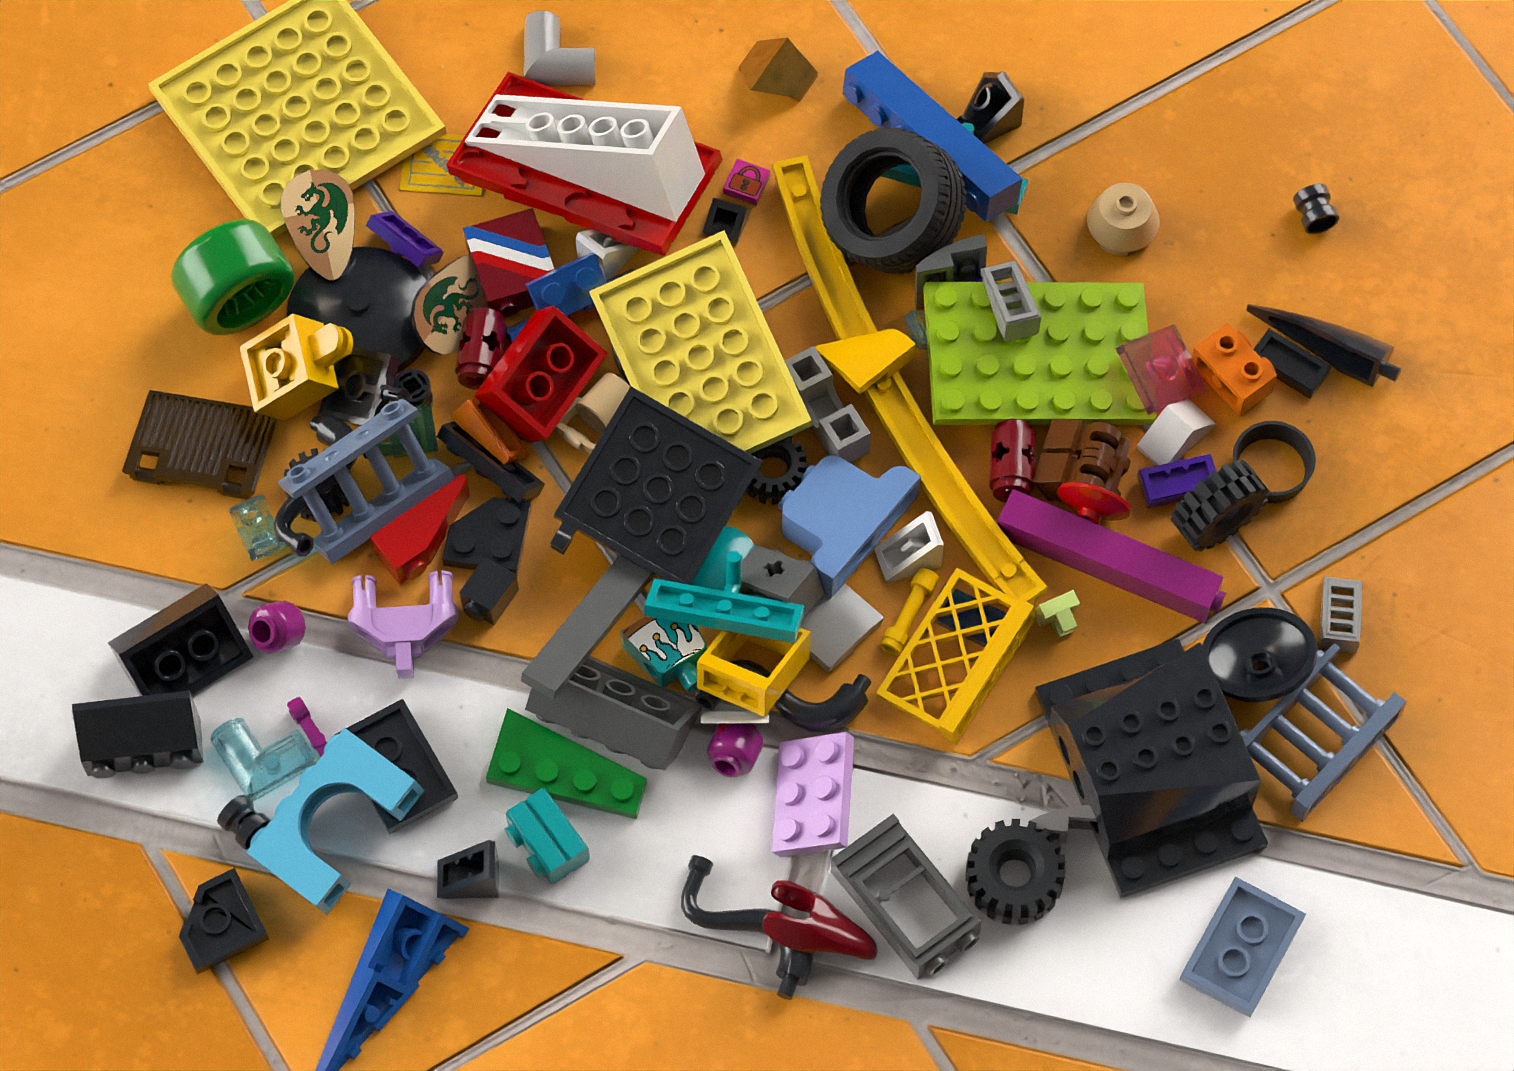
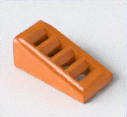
M476 398L466 400L451 415V418L503 464L525 459L529 455L515 432Z

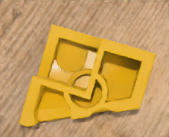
M890 328L817 345L815 348L834 376L839 373L861 394L881 377L890 378L915 358L916 343L902 332Z

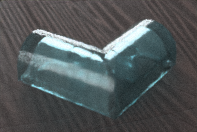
M234 718L224 722L211 734L210 740L243 794L252 802L302 774L308 767L317 763L310 747L297 729L263 749L243 718Z

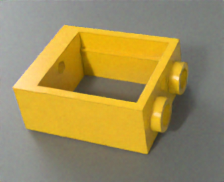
M800 627L796 642L791 643L722 630L697 661V688L765 717L810 659L811 631ZM746 640L784 655V658L768 678L729 662Z

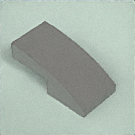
M1089 805L1054 810L1030 820L1037 823L1035 831L1041 833L1046 828L1051 832L1050 840L1053 842L1057 839L1060 843H1066L1068 828L1092 830L1089 821L1097 822Z

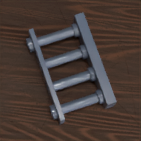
M403 398L386 404L381 409V412L305 464H299L291 468L287 476L278 481L280 487L294 499L301 495L303 496L322 530L320 535L313 539L314 547L331 564L370 539L372 534L455 479L450 468L435 457L430 460L427 459L408 424L421 414L416 407ZM395 432L414 465L413 471L399 481L396 480L377 445ZM363 453H365L384 487L382 493L368 502L364 499L346 466ZM334 474L353 508L351 514L337 523L334 522L315 488L316 485Z
M1335 643L1326 652H1323L1321 649L1317 652V661L1313 672L1299 688L1283 696L1251 731L1245 728L1240 732L1251 758L1293 792L1291 796L1294 798L1290 813L1301 822L1400 718L1407 702L1396 692L1386 701L1381 698L1376 700L1333 664L1336 662L1340 647ZM1322 676L1367 712L1366 717L1369 720L1361 728L1357 725L1352 727L1309 691ZM1297 702L1342 738L1341 743L1344 746L1336 755L1332 751L1329 753L1324 751L1284 718ZM1272 729H1275L1318 765L1316 769L1319 773L1311 781L1307 778L1302 780L1259 744Z

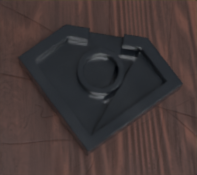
M493 497L449 525L442 558L443 566L475 570L482 559L486 557L518 576L532 509L531 502L523 501L519 503L512 499Z
M235 868L198 885L193 898L194 904L187 922H184L179 934V938L197 975L269 940L268 934Z

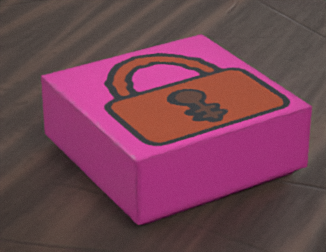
M737 159L723 187V194L757 206L770 179V170Z

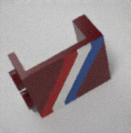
M527 209L463 228L468 254L472 255L486 297L487 307L498 311L504 318L513 316L520 310L534 307L535 305L525 284L555 270L534 209Z

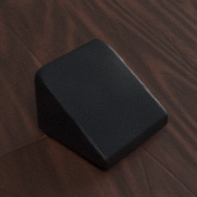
M713 198L703 233L713 236L725 230L729 241L738 243L749 218L751 208L720 198Z

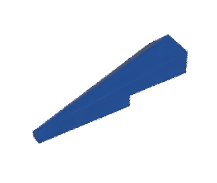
M388 888L315 1071H339L349 1058L355 1059L362 1051L359 1047L373 1031H380L420 986L417 982L433 964L439 965L446 957L443 953L458 937L463 938L469 928Z

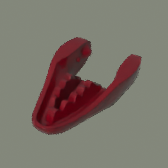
M787 880L776 881L772 885L771 895L775 900L790 908L810 913V917L805 920L779 912L767 913L764 916L762 926L764 932L772 940L782 946L802 952H831L866 960H874L877 957V944L872 936L831 904L825 897Z

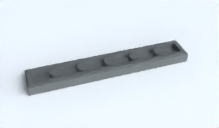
M619 555L522 672L521 682L554 700L652 580L654 575Z

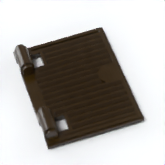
M149 390L122 472L128 474L133 481L157 485L163 484L164 481L217 489V493L223 496L241 499L251 498L255 493L278 419L256 413L252 406ZM142 455L159 457L155 469L140 467ZM229 470L245 471L243 483L227 481Z

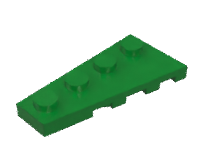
M509 708L506 710L486 775V782L488 784L530 794L545 788L555 800L633 819L638 817L647 785L645 777Z

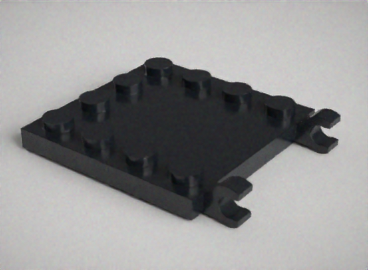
M631 386L556 510L554 518L561 521L562 524L551 540L550 548L564 555L575 533L578 531L661 580L691 585L763 461Z

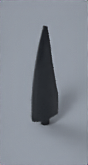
M1247 305V312L1293 339L1339 372L1371 387L1374 386L1380 375L1396 382L1402 368L1388 363L1394 347L1389 344L1313 317L1280 309Z

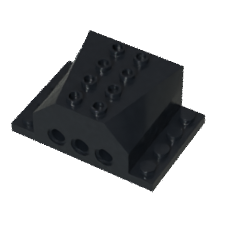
M1178 638L1035 687V694L1082 805H1089L1093 810L1097 822L1089 821L1120 898L1267 848V839L1253 810L1261 779L1201 642L1184 652Z

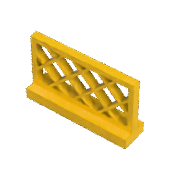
M956 568L878 688L876 696L942 733L943 738L957 745L1037 620L1034 605L1023 599L1017 601ZM961 581L974 589L977 600L954 605L952 593ZM979 592L983 593L988 597L980 598ZM949 599L950 606L943 608ZM999 602L1010 608L1002 620L987 623L983 606ZM979 607L983 624L961 630L957 613ZM952 614L956 631L934 636L932 624L936 618ZM996 629L992 637H990L989 631ZM929 631L930 638L923 639ZM985 632L988 643L983 651L967 655L963 637ZM959 639L963 656L940 661L936 644ZM932 645L936 663L914 668L912 655L916 649ZM976 661L970 669L969 662ZM908 663L910 669L903 671V669ZM965 663L967 676L964 681L946 686L943 669ZM938 670L942 688L920 693L916 676ZM912 677L916 694L899 698L889 692L897 680ZM956 692L950 701L949 694ZM944 695L947 707L938 720L925 712L922 701ZM918 702L919 709L911 705V703Z

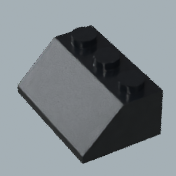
M207 583L108 642L119 664L140 696L189 690L192 695L254 657L219 594Z
M190 690L72 704L80 761L87 776L110 778L118 772L126 771L146 774L154 771L155 768L170 766L174 769H187L192 767L194 763L204 762L201 719Z

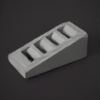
M1011 261L982 268L980 274L1004 341L1009 342L1038 334L1041 315L1017 262ZM1012 278L1013 280L1012 282H1007L999 285H996L995 283L996 281ZM1012 292H1017V294H1012V295H1008V296H1004V297L1001 296V295H1004V294H1008V293H1012ZM1020 305H1021V308L1012 309V310H1007L1008 308H1012V307H1016V306H1020Z
M1324 576L1318 649L1328 650L1335 643L1340 647V652L1357 653L1361 633L1362 581ZM1331 588L1352 590L1353 593L1352 596L1331 594ZM1331 601L1351 603L1352 608L1331 606ZM1331 614L1351 616V620L1330 618ZM1330 626L1350 628V632L1332 631Z

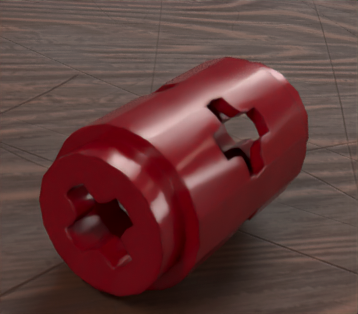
M475 308L468 313V316L463 321L455 372L458 375V382L466 388L478 390L503 356L507 325L504 322V316L496 310Z
M1017 419L1001 421L996 424L995 430L991 433L989 487L993 491V496L1002 502H1007L1013 489L1029 496L1030 492L1034 489L1032 481L1035 475L1036 436L1032 431V426L1025 421Z

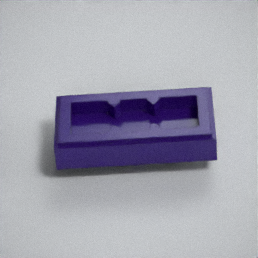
M393 211L371 215L366 224L370 230L390 244L389 247L394 253L406 257L418 267L439 263L444 254L441 248Z
M1211 454L1140 469L1138 470L1137 477L1147 508L1184 500V495L1188 491L1194 490L1196 488L1195 485L1199 481L1206 480L1208 475L1216 471Z

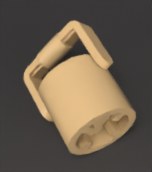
M607 372L583 398L576 397L556 425L557 432L563 436L564 441L578 450H584L590 454L596 444L589 441V438L572 427L569 428L566 424L578 413L593 431L602 435L630 386L620 377Z

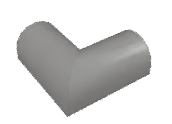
M535 11L528 14L525 18L523 77L546 86L595 85V48H560L561 23L559 17L549 11Z

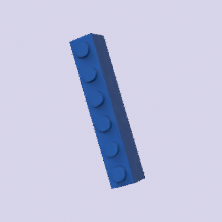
M879 51L845 69L842 94L850 104L860 109L874 125L879 126L881 129L896 127L912 131L935 143L954 159L965 182L964 189H966L967 194L965 196L967 199L965 206L971 212H975L983 221L987 222L1018 203L1023 178Z

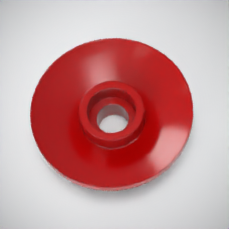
M1066 482L1061 484L1057 491L1060 500L1078 513L1077 516L1099 524L1100 520H1124L1131 513V506L1125 499L1114 492L1096 485L1082 482Z

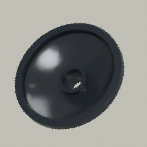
M1259 607L1236 612L1216 624L1202 644L1223 695L1245 702L1274 700L1293 692L1309 678L1317 661L1316 639L1310 627L1298 616L1277 608Z

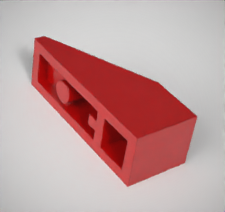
M463 473L370 536L373 552L399 585L407 579L413 580L423 574L435 557L448 534L449 525L455 522L470 495L467 478Z

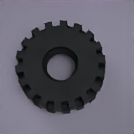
M1233 461L1230 466L1226 464L1221 467L1220 471H1213L1206 480L1199 481L1195 485L1196 488L1194 490L1188 491L1184 495L1185 499L1179 501L1175 506L1176 510L1172 511V518L1170 519L1195 551H1203L1205 548L1208 550L1213 548L1216 543L1221 544L1226 541L1228 536H1234L1243 525L1249 524L1251 522L1250 519L1260 513V507L1265 506L1268 502L1267 498L1270 497V490L1246 461Z
M1012 819L1010 826H1005L1004 820L995 822L994 830L991 831L989 827L981 831V838H975L971 845L965 873V881L968 882L967 891L970 897H975L974 905L979 911L983 907L986 908V916L992 920L995 919L996 915L1003 917L1002 923L1008 925L1011 924V919H1018L1019 925L1027 924L1028 918L1032 916L1037 921L1043 917L1046 909L1050 912L1055 906L1056 899L1060 898L1066 873L1065 855L1060 854L1061 845L1056 839L1053 842L1050 840V831L1046 828L1041 833L1035 831L1037 826L1035 822L1029 821L1027 827L1020 826V819ZM1009 860L1022 861L1029 867L1031 877L1022 886L1014 887L1007 885L1000 876L1001 866Z

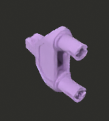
M441 570L442 585H440L438 571L428 574L430 603L418 606L377 608V579L373 576L365 575V590L361 575L352 579L353 608L348 613V624L361 638L387 655V659L396 658L398 679L414 678L413 657H422V653H426L451 631L458 621L459 609L453 603L452 595L453 574L449 571Z

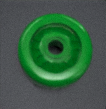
M237 219L217 225L194 239L176 259L171 273V280L177 295L202 330L213 335H230L246 330L271 315L291 292L294 283V272L290 262L264 225L254 220Z

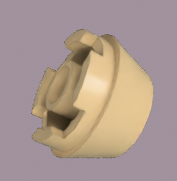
M1118 183L1107 188L1092 202L1087 213V225L1091 235L1099 243V247L1102 250L1117 256H1127L1129 252L1143 247L1146 248L1151 243L1159 230L1160 218L1156 206L1143 188L1132 183Z

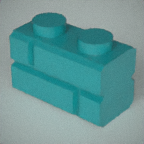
M541 788L527 797L525 801H521L505 813L508 826L504 830L516 848L523 845L530 856L526 858V861L537 878L545 876L550 884H555L569 875L571 871H575L589 861V848L545 788Z

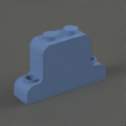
M830 455L824 457L816 466H809L802 476L800 485L794 491L789 490L786 492L779 503V509L782 511V534L786 539L813 555L810 563L816 567L826 595L832 598L918 498L921 480L919 474L907 467L896 466L889 469L880 478H874L843 458Z

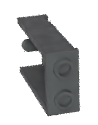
M894 813L831 858L830 872L917 980L926 973L930 976L936 974L948 963L947 958L957 950L963 953L978 942L982 923L981 919L975 916L902 827ZM904 853L916 869L889 889L880 890L879 896L875 898L863 882ZM921 874L958 920L916 949L880 903L882 901H889L893 893Z

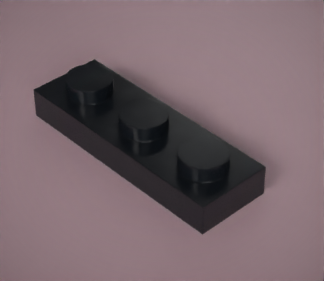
M455 421L441 426L436 437L447 445V449L452 454L462 457L470 463L477 474L490 479L499 486L506 497L521 503L540 495L545 483L520 463L515 461L503 464Z

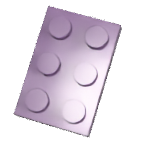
M842 732L779 742L772 853L785 857L848 847L854 737L849 733Z

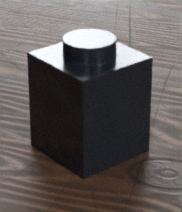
M484 557L459 592L465 614L477 622L485 620L494 626L519 591L517 575Z

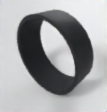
M1264 421L1254 424L1238 437L1233 449V461L1239 460L1244 449L1259 440L1275 439L1289 444L1299 453L1305 467L1303 482L1287 491L1270 492L1267 503H1281L1294 498L1305 487L1315 469V451L1310 440L1298 428L1284 422Z

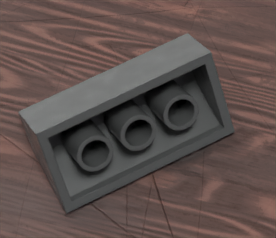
M589 656L554 700L531 688L525 710L536 714V717L543 722L556 723L570 729L571 733L577 737L591 738L600 742L614 753L627 754L639 759L648 768L665 771L678 757L703 705Z

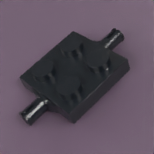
M353 347L351 354L333 364L339 389L322 398L318 416L325 418L326 416L334 415L344 423L361 426L379 414L389 401H398L403 398L398 395L409 397L407 389L393 387L401 358Z

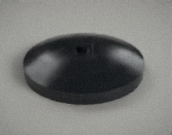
M353 247L348 268L343 277L335 283L326 282L315 274L310 267L304 271L291 291L287 305V317L291 314H296L321 322L324 326L331 323L344 327L352 334L353 347L401 358L397 373L410 366L425 349L413 331L411 307L417 291L427 281L416 266L394 252L376 247Z

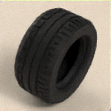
M886 127L861 134L857 139L851 140L838 153L833 163L829 166L828 172H826V178L821 189L822 197L820 198L822 221H824L823 225L827 229L826 232L830 240L842 253L870 268L890 274L910 273L913 270L916 271V265L937 250L952 244L953 239L957 237L958 231L961 229L967 201L962 173H960V169L954 159L944 149L912 131L891 127L890 129ZM900 165H912L919 175L922 188L920 206L914 218L896 234L885 238L875 237L868 227L865 214L867 195L875 180L887 170Z

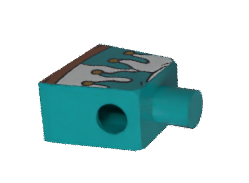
M645 616L620 631L623 649L659 686L667 687L679 680L687 693L699 690L697 688V661L707 650V647L697 625Z

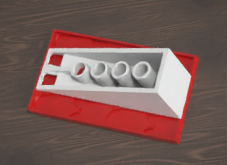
M507 72L446 163L449 174L457 176L461 182L503 194L507 200L562 216L569 223L611 235L612 240L665 256L671 247V243L674 242L686 222V218L689 217L700 199V195L703 194L723 159L720 150L693 141L682 107L587 101Z

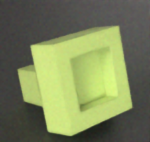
M1074 590L1039 604L1035 610L1039 626L1051 623L1059 639L1073 633V629L1077 627L1072 613L1075 612L1080 602Z

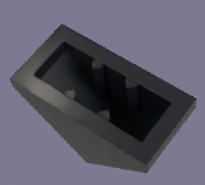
M487 840L437 860V898H499V859L495 841Z

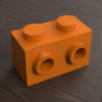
M1229 323L1194 347L1190 365L1239 417L1273 392L1277 378L1274 366L1267 358L1260 357L1251 348L1248 338L1242 332H1236Z

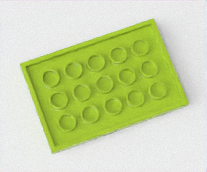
M925 282L923 294L933 425H996L1001 421L1009 419L1022 420L1030 425H1050L1052 419L1080 420L1082 424L1103 422L1110 425H1152L1157 419L1144 283L1026 282L1041 315L1039 333L1005 342L999 330L983 282ZM995 282V283H996V285H999V284H1003V283H1007V282ZM1012 292L1001 296L1004 297L1012 294H1017V292ZM1020 305V306H1016V307H1012V308H1008L1007 310H1012V309L1021 308V305Z

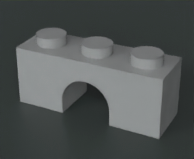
M812 346L785 360L786 366L812 420L813 426L810 428L828 456H839L851 463L869 454L871 433L853 405L850 404L844 407L833 385V374L816 348Z

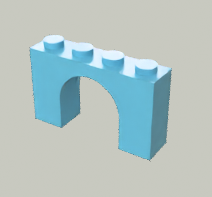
M344 728L340 734L334 735L327 742L324 754L318 762L303 772L299 780V786L291 796L281 800L275 809V816L268 825L262 827L254 834L250 841V848L246 853L328 915L350 887L351 883L317 857L311 847L309 827L316 810L326 800L335 795L358 793L370 798L401 821L425 790L412 777Z

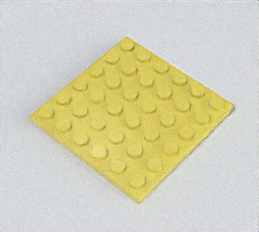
M289 0L148 83L152 95L246 219L254 220L264 225L273 238L288 230L281 211V194L286 184L296 175L309 170L324 169L341 176L347 181L352 191L447 134L446 126L347 0Z

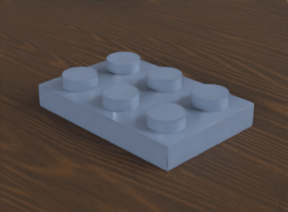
M1235 876L1181 973L1179 980L1251 1018L1300 928L1306 913Z

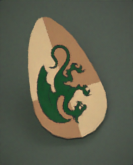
M324 169L309 170L296 175L286 184L281 194V211L288 232L305 263L323 280L335 283L343 277L353 253L355 237L353 194L347 181L337 173Z
M471 254L457 258L430 277L417 291L412 301L411 321L413 331L419 342L429 352L438 355L455 353L459 349L464 319L471 310L484 308L486 297Z

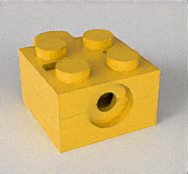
M291 314L240 346L254 412L286 421L339 389L333 364L351 354L353 348L351 332L344 327L331 323L324 326L321 322Z

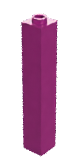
M1015 489L1012 490L998 518V526L1012 543L1206 624L1211 612L1218 614L1226 596V593L1221 591L1223 576Z

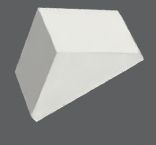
M592 229L578 232L575 238L577 259L589 253L595 254L606 281L611 279L640 250V248L612 240L611 235Z
M1190 399L1170 404L1164 408L1137 444V449L1155 466L1176 462L1215 428L1216 423Z
M926 511L875 547L874 550L885 581L893 582L914 576L919 568H927L929 570L941 568L944 545L932 512Z

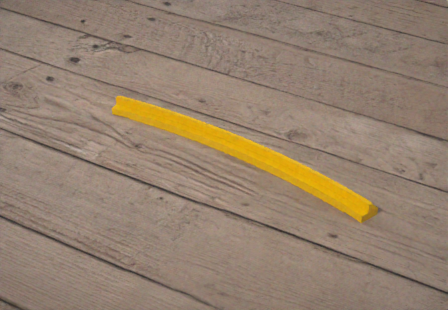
M808 155L772 162L774 177L797 246L838 341L877 332L841 250L830 240L826 232L827 229L823 225L824 221H822V212L820 210L821 196ZM897 371L888 379L884 376L881 377L864 392L909 469L921 476L920 486L934 507L997 590L1017 601L1023 599L1034 605V601L1047 592L1045 583L1027 564L966 482L930 427L900 373Z

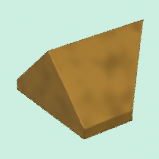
M788 37L757 41L739 66V71H741L750 90L788 96L798 102L802 100L818 77L817 70Z

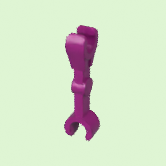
M296 697L287 703L289 713L295 723L301 726L310 740L311 746L322 757L325 745L327 744L325 736L311 719V714L300 697Z

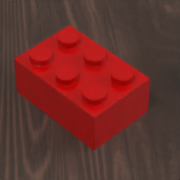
M552 305L534 312L474 397L527 443L545 440L608 353L559 309Z

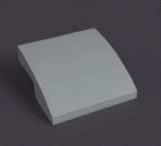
M845 583L832 598L824 593L803 618L801 628L811 631L810 657L829 673L851 656L856 645L881 626L885 617Z

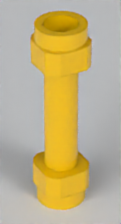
M919 568L913 577L910 586L912 591L894 626L887 627L880 643V648L886 653L900 656L908 643V630L926 597L932 596L939 581V576L935 572L927 568Z

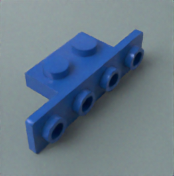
M589 253L525 285L536 310L554 305L571 319L570 314L583 308V311H590L596 308L589 291L635 271V269L627 270L606 281L595 254ZM531 317L507 328L506 338L514 341Z

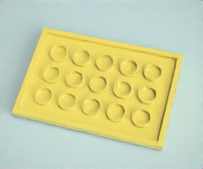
M725 230L589 291L627 379L635 389L749 454L813 426L808 411Z

